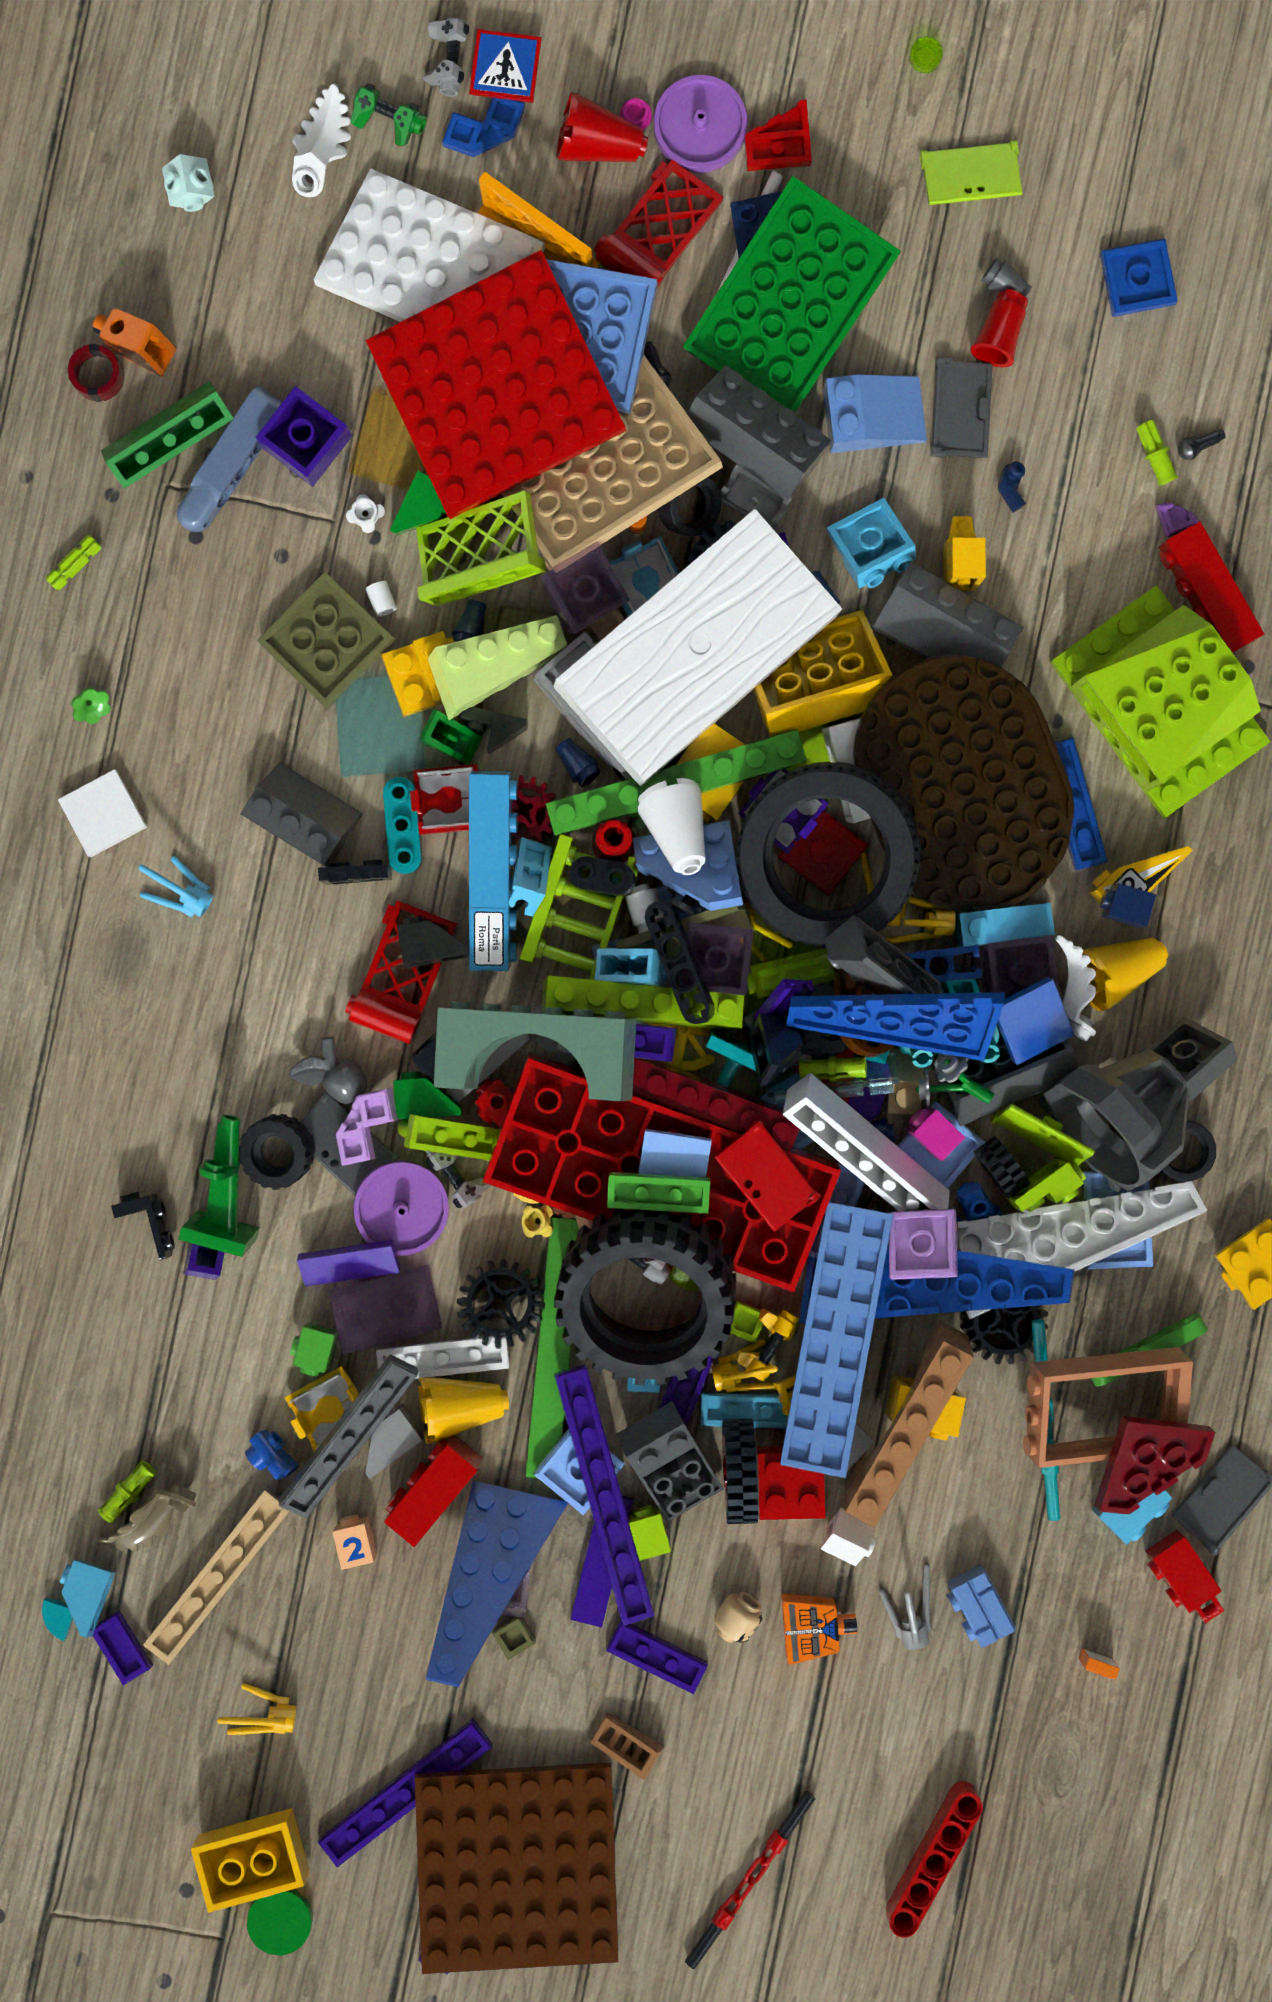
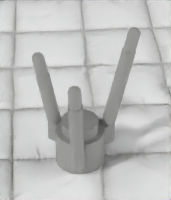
M925 1564L923 1566L922 1620L921 1617L915 1616L910 1591H905L904 1593L908 1617L902 1620V1625L885 1590L881 1589L879 1591L894 1626L896 1638H902L904 1648L907 1650H917L928 1646L929 1639L927 1633L932 1631L930 1625V1566Z

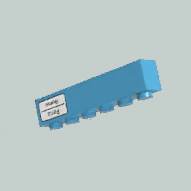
M472 771L469 774V971H509L511 962H517V943H511V930H517V911L511 910L509 897L513 891L512 865H516L518 853L517 846H512V833H517L518 815L517 813H512V800H517L518 781L512 780V772Z

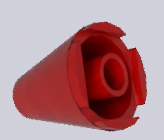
M570 93L563 114L565 116L563 127L560 128L556 152L557 159L577 162H636L638 156L644 157L648 137L643 136V128L578 93Z

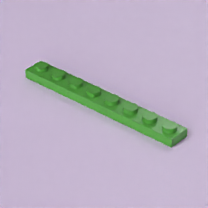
M794 730L662 769L641 787L631 778L546 803L554 835L559 836L560 834L637 813L639 796L646 789L663 781H666L667 786L678 784L677 779L679 778L690 779L699 784L701 793H705L778 770L806 763L807 759L799 732Z

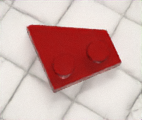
M807 99L797 102L796 107L782 115L780 113L769 119L764 126H758L745 134L744 145L747 171L811 166L812 156Z

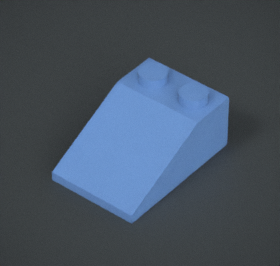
M850 375L826 378L823 396L828 438L832 440L829 444L830 453L924 443L927 441L919 377Z

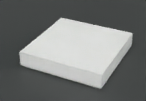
M116 769L58 799L88 857H93L147 828L140 811Z

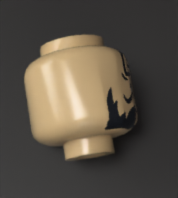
M745 1592L729 1594L714 1615L719 1636L729 1643H733V1641L739 1643L747 1642L763 1620L760 1603L753 1596Z

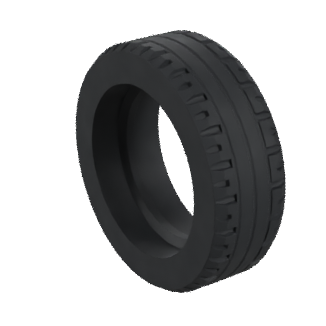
M818 762L812 765L801 766L784 774L774 781L753 803L742 823L741 832L738 836L736 850L738 853L736 857L737 871L741 877L740 883L743 892L750 899V905L759 916L764 918L763 921L771 926L772 929L782 932L783 936L796 942L803 941L806 945L817 947L826 945L825 938L854 914L876 932L881 931L890 921L896 918L907 903L914 888L920 866V836L916 821L908 808V804L901 794L896 792L894 787L885 779L878 777L874 772L866 768L856 767L854 764ZM821 798L841 799L859 806L875 821L881 831L885 844V866L875 888L856 904L835 910L814 908L794 898L780 882L773 863V843L777 830L783 820L800 805Z

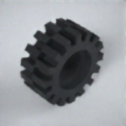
M996 1136L973 1151L989 1177H991L996 1186L999 1187L1000 1191L1008 1199L1030 1184L1020 1165Z

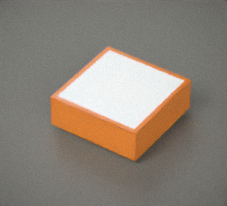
M1082 1648L1079 1660L1086 1670L1113 1680L1117 1679L1120 1668L1113 1659Z

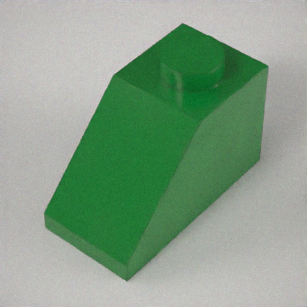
M417 470L390 528L391 533L398 536L441 520L443 514L447 516L428 475Z
M421 1072L401 1073V1079L393 1080L394 1102L398 1119H409L410 1114L425 1117L464 1114L463 1107L442 1088L434 1087V1083L429 1077L421 1078Z

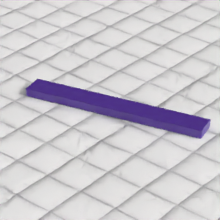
M583 1364L554 1373L621 1623L625 1626L653 1617L654 1612L587 1366Z

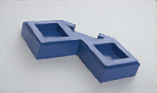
M492 98L484 123L453 112L442 142L443 147L475 157L514 139L525 110V103Z

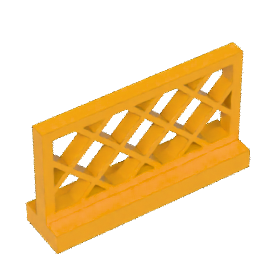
M483 172L479 178L483 206L477 214L544 241L545 250L543 254L548 260L600 269V263L592 258V249L488 173Z

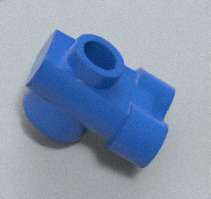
M967 1182L957 1190L956 1197L965 1212V1221L1003 1215L1000 1207L991 1203L979 1183Z
M267 1429L259 1431L249 1440L252 1445L245 1451V1455L255 1468L264 1470L268 1466L267 1469L276 1480L281 1479L283 1476L286 1478L298 1469L299 1465L282 1448L285 1443L276 1432L271 1431L269 1433Z

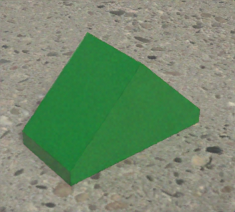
M433 709L419 739L424 745L465 765H469L482 736L453 719L448 720L447 715Z

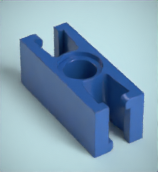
M978 945L904 953L912 960H920L921 967L940 982L982 977L981 968L977 969V966H970V972H954V961L952 959L954 955L968 953L969 956L973 955V958H979ZM934 957L941 958L945 963V970L939 976L933 974L929 968L930 961Z

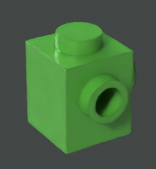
M311 1323L305 1324L300 1337L295 1336L292 1343L290 1355L295 1356L293 1366L301 1367L300 1372L307 1375L319 1376L320 1373L325 1374L330 1367L339 1331Z

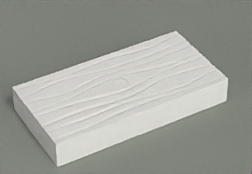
M754 509L555 680L554 689L641 787L835 619L842 608L759 512Z

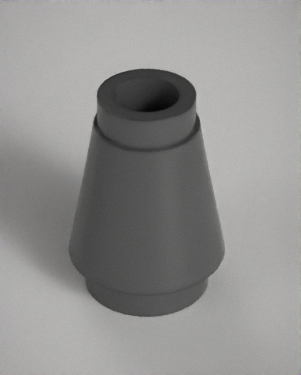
M998 258L991 263L981 280L987 284V289L996 293L1012 289L1026 297L1032 288L1006 260L1002 262Z

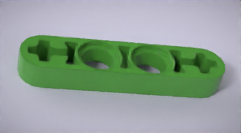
M1193 1314L1117 1353L1180 1347L1204 1334L1208 1328L1200 1314ZM1124 1375L1091 1378L1095 1387H1099Z

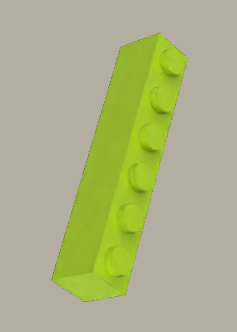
M547 976L543 984L542 1007L562 1008L563 1015H573V1009L594 1010L593 1016L605 1017V1011L625 1012V1018L636 1019L638 1023L735 1032L742 1028L744 995L710 992L715 1007L713 1017L706 1023L692 1024L684 1019L672 988ZM696 990L691 993H684L685 998L693 997L695 1007L691 1009L692 1014H699L702 1017L701 1010L705 1009L704 1004H697L693 994H699L700 992Z

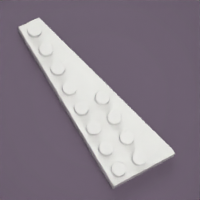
M1190 1181L1139 1192L1121 1193L1120 1195L1104 1198L1098 1197L1082 1202L1041 1207L1031 1212L1025 1210L1019 1213L957 1222V1250L1070 1268L1077 1271L1205 1213L1207 1209L1193 1182ZM991 1309L966 1311L969 1319H972Z

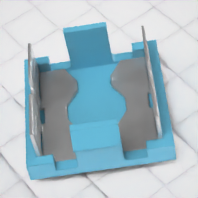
M661 536L651 540L650 543L644 546L637 540L621 548L622 557L603 564V569L628 617L679 574Z

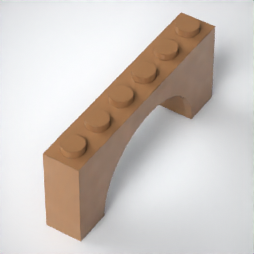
M939 1320L924 1346L922 1360L916 1377L890 1428L871 1455L865 1460L859 1459L844 1485L846 1513L873 1528L876 1527L974 1358L968 1335Z

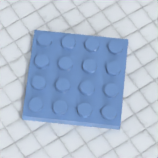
M546 259L617 410L631 414L658 287L657 279Z

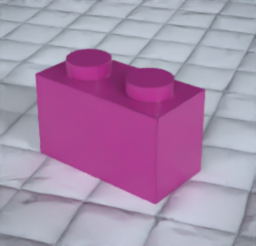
M931 1107L924 1110L919 1108L907 1121L910 1126L906 1131L934 1158L943 1161L966 1138L937 1109Z

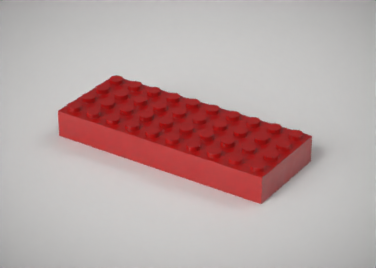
M531 1052L528 1053L483 1177L484 1183L591 1221L601 1213L607 1219L612 1217L614 1209L607 1208L609 1172H639L645 1128L711 1138L712 1142L706 1177H710L708 1214L685 1212L691 1215L690 1223L698 1226L703 1222L710 1228L709 1237L712 1240L716 1237L722 1240L724 1243L723 1256L731 1255L733 1271L791 1292L795 1291L841 1172L836 1162L792 1147L791 1152L783 1149L813 1189L820 1193L821 1197L810 1207L807 1205L778 1230L773 1232L714 1158L741 1136L742 1133L632 1093V1100L627 1101L589 1099L588 1084L583 1071ZM625 1209V1212L635 1211V1209ZM671 1211L668 1212L669 1214H672V1215H675V1216H678V1217H679L680 1214H681V1212H671Z

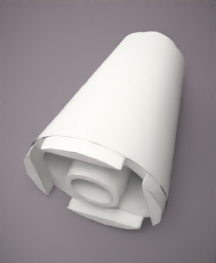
M679 778L677 779L678 784L667 786L666 781H663L646 789L639 796L638 813L673 870L683 875H691L698 872L705 863L702 793L699 784L690 779Z

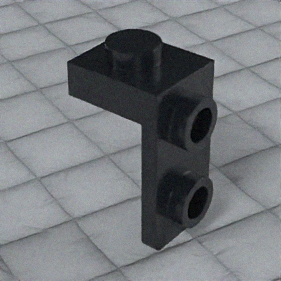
M139 1191L120 1196L121 1203L111 1206L114 1218L146 1210L159 1260L171 1257L172 1250L175 1249V1243L171 1231H166L163 1218H166V1209L163 1200H158L156 1193L140 1197Z

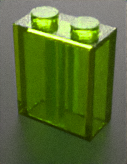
M827 947L748 967V974L743 975L747 994L753 993L754 999L770 996L783 978L812 981L813 985L836 980L833 966L827 958Z

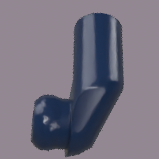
M1018 461L1007 464L1004 467L998 483V491L1012 513L1026 505L1018 491L1021 477L1025 475V467Z

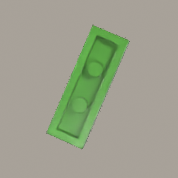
M609 1172L607 1208L708 1214L710 1177Z

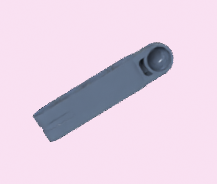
M256 386L250 392L234 416V419L230 422L194 476L189 491L179 504L177 519L186 530L200 532L211 525L262 450L255 437L283 402L262 387Z

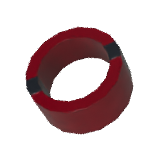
M97 344L84 345L77 349L69 359L67 368L69 380L74 388L86 399L96 402L107 401L116 396L122 388L124 382L123 367L113 352L105 346ZM97 356L110 360L113 371L107 384L95 389L86 388L81 385L79 372L86 360Z

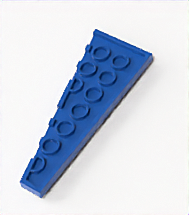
M888 1241L875 1318L1070 1303L1075 1269L957 1250L958 1277L892 1280L889 1273ZM811 1256L808 1258L799 1323L806 1324L817 1259Z

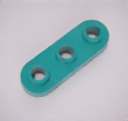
M395 777L390 779L383 789L388 858L391 867L396 872L408 875L416 872L422 863L418 814L416 811L412 812L410 791L415 790V786L406 778ZM398 787L405 790V795L400 799H396L393 795L394 790ZM402 819L406 820L408 823L406 830L398 831L396 828L397 822ZM402 852H409L410 861L405 864L401 863L399 855Z

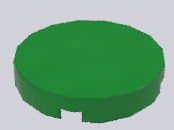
M295 1889L256 1899L249 1909L246 1924L249 1937L258 1949L267 1954L283 1956L294 1953L304 1945L310 1935L313 1922L311 1906L307 1899L299 1895V1892Z

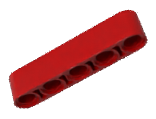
M957 1782L950 1788L887 1902L886 1916L891 1931L898 1937L908 1938L918 1930L982 1813L981 1799L975 1787L969 1782ZM969 1796L973 1798L968 1806L962 1807L958 1805L963 1797ZM949 1825L957 1827V1830L951 1835L942 1834L944 1828ZM933 1854L941 1855V1859L937 1863L930 1864L926 1862L928 1857ZM917 1883L925 1884V1888L922 1891H911L913 1885ZM900 1912L909 1913L907 1919L903 1921L895 1920V1916Z

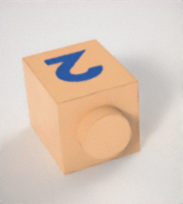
M356 1514L341 1518L339 1520L340 1523L332 1531L341 1570L373 1563L377 1556L369 1517L359 1519V1515Z

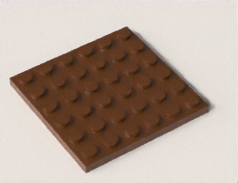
M611 1763L415 1773L422 1974L619 1962Z

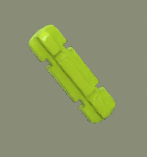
M85 536L79 542L81 546L79 548L74 547L57 564L59 568L57 570L53 569L46 576L48 583L56 590H61L68 583L67 579L69 577L72 579L90 561L88 559L90 555L94 557L101 550L100 544L92 536Z

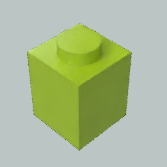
M646 1505L633 1511L634 1514L629 1515V1525L639 1561L671 1552L670 1540L663 1515L659 1508L653 1509L652 1505Z

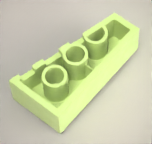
M558 616L435 647L428 658V662L448 720L482 702L497 691L510 686L511 683L521 677H525L546 665L568 645Z

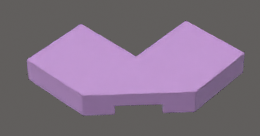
M392 1088L365 1093L356 1097L351 1106V1112L336 1132L342 1166L376 1159L369 1127L398 1120Z

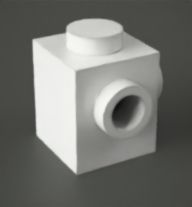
M840 1507L828 1523L821 1550L856 1566L864 1556L869 1557L876 1544V1539L872 1538L875 1528L846 1513L845 1509Z

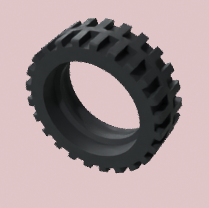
M614 1208L612 1217L606 1219L603 1213L594 1217L592 1228L590 1229L583 1225L577 1232L576 1242L571 1240L568 1244L565 1258L562 1260L554 1297V1308H557L555 1319L557 1327H564L562 1338L567 1345L574 1343L576 1345L575 1355L581 1361L586 1358L590 1359L593 1362L592 1369L598 1373L606 1369L613 1373L612 1379L622 1382L623 1376L634 1378L635 1385H644L645 1379H656L657 1385L667 1384L668 1377L677 1376L678 1380L681 1381L689 1377L690 1369L695 1368L700 1372L706 1368L708 1356L716 1359L721 1353L722 1342L726 1343L728 1341L734 1318L737 1283L736 1273H732L733 1260L730 1254L723 1256L724 1243L719 1237L712 1240L709 1237L710 1228L703 1222L698 1226L690 1223L691 1215L685 1212H681L678 1217L669 1214V1211L635 1209V1211L625 1212V1209ZM630 1258H650L669 1263L686 1273L702 1292V1305L700 1311L693 1318L674 1328L659 1331L639 1330L620 1324L606 1315L592 1298L590 1284L593 1276L611 1263Z

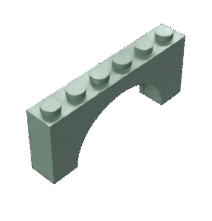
M450 1001V1008H438L434 1087L451 1089L478 1088L479 1076L486 1060L500 1045L520 1035L536 1034L558 1042L577 1059L587 1080L589 1099L610 1101L632 1100L636 1019L625 1018V1012L605 1011V1017L593 1016L594 1010L573 1009V1015H563L562 1008L542 1007V1013H531V1006L511 1005V1011H500V1004L481 1003L480 1009H470V1002Z

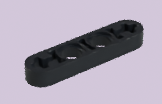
M653 902L645 911V922L684 1019L689 1023H706L714 1015V1002L676 908L668 902ZM658 909L660 911H667L668 916L664 918L666 928H674L675 932L660 935V932H665L666 929L662 922L655 921V917L659 915ZM671 938H676L681 943V951L675 957H671L666 951V943ZM685 968L689 969L694 977L692 984L687 988L681 986L678 982V974ZM699 989L700 993L693 994L697 1004H704L705 1009L701 1010L702 1017L699 1014H692L691 1009L695 1007L693 997L685 998L684 993H691Z

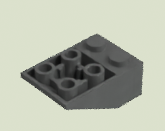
M673 1401L616 1434L626 1458L667 1522L724 1490Z

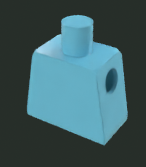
M597 949L595 980L658 987L668 986V978L657 950ZM620 963L624 967V973L617 971V966Z

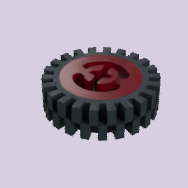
M753 1418L724 1419L722 1422L723 1481L727 1524L758 1523L757 1454Z

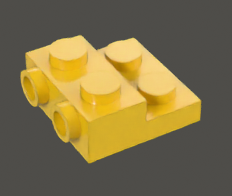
M444 631L414 640L410 645L381 654L403 717L443 704L428 658L435 647L454 642L452 637L446 639Z

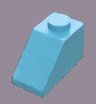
M79 1559L74 1560L72 1565L67 1564L60 1580V1583L64 1584L61 1593L80 1636L87 1638L91 1637L94 1633L116 1572Z

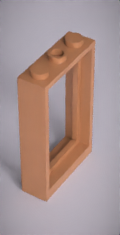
M1173 1347L1031 1362V1373L1027 1377L1029 1404L1025 1408L1027 1436L1023 1438L1025 1454L1032 1459L1038 1468L1109 1459L1115 1436L1047 1444L1051 1382L1164 1370L1160 1420L1188 1423L1193 1361L1181 1349Z

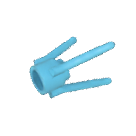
M176 856L171 857V861L195 887L189 884L186 889H183L148 867L139 865L138 869L181 895L179 901L184 903V905L146 892H140L141 898L181 911L191 918L194 914L201 917L214 898V895L208 892L211 887L201 882Z

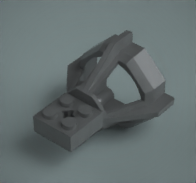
M1183 1017L1150 1047L1142 1049L1133 1056L1101 1069L1093 1064L1076 1068L1046 1091L1039 1099V1104L1043 1110L1052 1115L1055 1121L1064 1126L1060 1131L1095 1150L1093 1156L1086 1159L1085 1162L1091 1169L1107 1178L1111 1189L1116 1192L1121 1191L1123 1188L1130 1191L1147 1183L1184 1151L1188 1104L1238 1059L1232 1041ZM1095 1109H1097L1116 1128V1130L1120 1133L1124 1140H1122L1108 1127V1125L1102 1120V1118L1098 1115Z

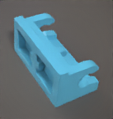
M521 837L514 872L513 891L509 897L510 907H514L517 900H525L527 903L524 914L531 917L534 916L546 894L552 847Z

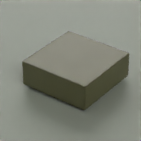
M520 1612L491 1631L507 1660L536 1644V1639Z

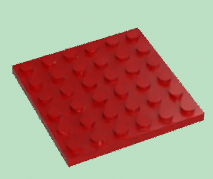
M542 249L365 340L450 520L627 431Z

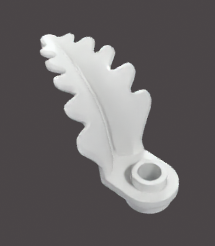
M332 83L329 89H323L324 98L317 97L316 104L319 109L315 107L310 108L309 113L314 118V121H302L301 127L306 132V135L297 134L292 139L297 149V153L294 156L292 182L295 190L305 197H315L323 190L327 164L333 160L345 157L348 153V150L341 146L340 143L351 139V134L341 129V127L351 123L349 117L342 116V114L349 110L347 104L341 103L345 99V95L339 92V87L336 83ZM305 174L312 177L314 184L306 181Z
M1057 935L1055 940L1062 947L1068 961V977L1063 986L1062 1004L1074 1035L1087 1041L1090 1036L1096 1034V1031L1092 1028L1094 1022L1080 1013L1095 997L1096 988L1090 984V981L1095 978L1096 971L1087 967L1091 960L1089 956L1082 954V947L1075 946L1073 941Z

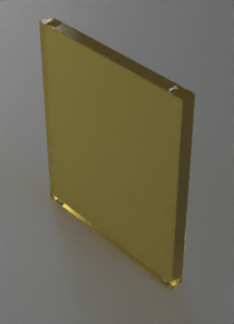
M373 392L354 456L349 466V474L408 491L417 470L426 475L428 473L393 398Z

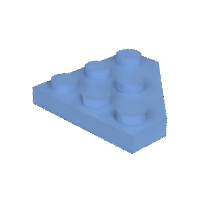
M729 820L703 825L705 863L698 872L691 875H683L673 870L652 834L633 838L636 865L639 872L646 876L653 875L662 880L664 886L673 889L683 896L686 894L698 900L702 907L710 911L743 905Z

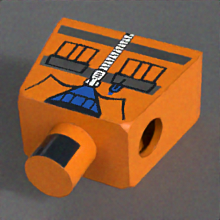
M788 1593L781 1594L785 1651L788 1665L840 1652L839 1635L857 1634L856 1614L837 1615L836 1604L833 1598Z

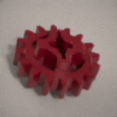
M519 775L517 799L519 798L526 807L533 806V808L529 811L532 824L523 815L518 816V824L526 826L529 832L517 831V833H512V844L516 846L521 837L529 840L536 838L539 843H542L541 834L543 832L549 835L553 833L549 827L551 821L546 803L553 801L556 798L555 792L546 794L548 784L544 782L537 786V779L532 776L529 783H525L522 775ZM520 790H530L539 794V796L534 798L522 795ZM512 800V813H519L520 811L517 800ZM546 807L545 819L539 826L536 821L539 811Z

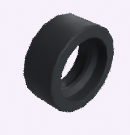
M707 477L695 485L699 489L701 496V507L698 515L692 522L683 523L679 517L678 500L680 495L657 509L661 522L668 530L685 536H701L705 531H710L712 526L715 525L721 512V495L718 486L711 478Z
M1186 1120V1131L1194 1134L1199 1139L1202 1146V1155L1199 1162L1189 1169H1177L1168 1164L1160 1171L1162 1175L1176 1181H1194L1204 1177L1212 1169L1216 1159V1143L1212 1134L1203 1125L1191 1120Z

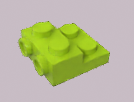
M1055 1158L1028 1178L1030 1182L1028 1186L1010 1199L1005 1195L1003 1197L1012 1208L1021 1212L1027 1209L1028 1212H1031L1045 1202L1043 1197L1055 1203L1060 1201L1066 1203L1079 1194L1077 1188L1084 1184L1082 1181L1086 1179V1176L1076 1163L1071 1164L1069 1161Z

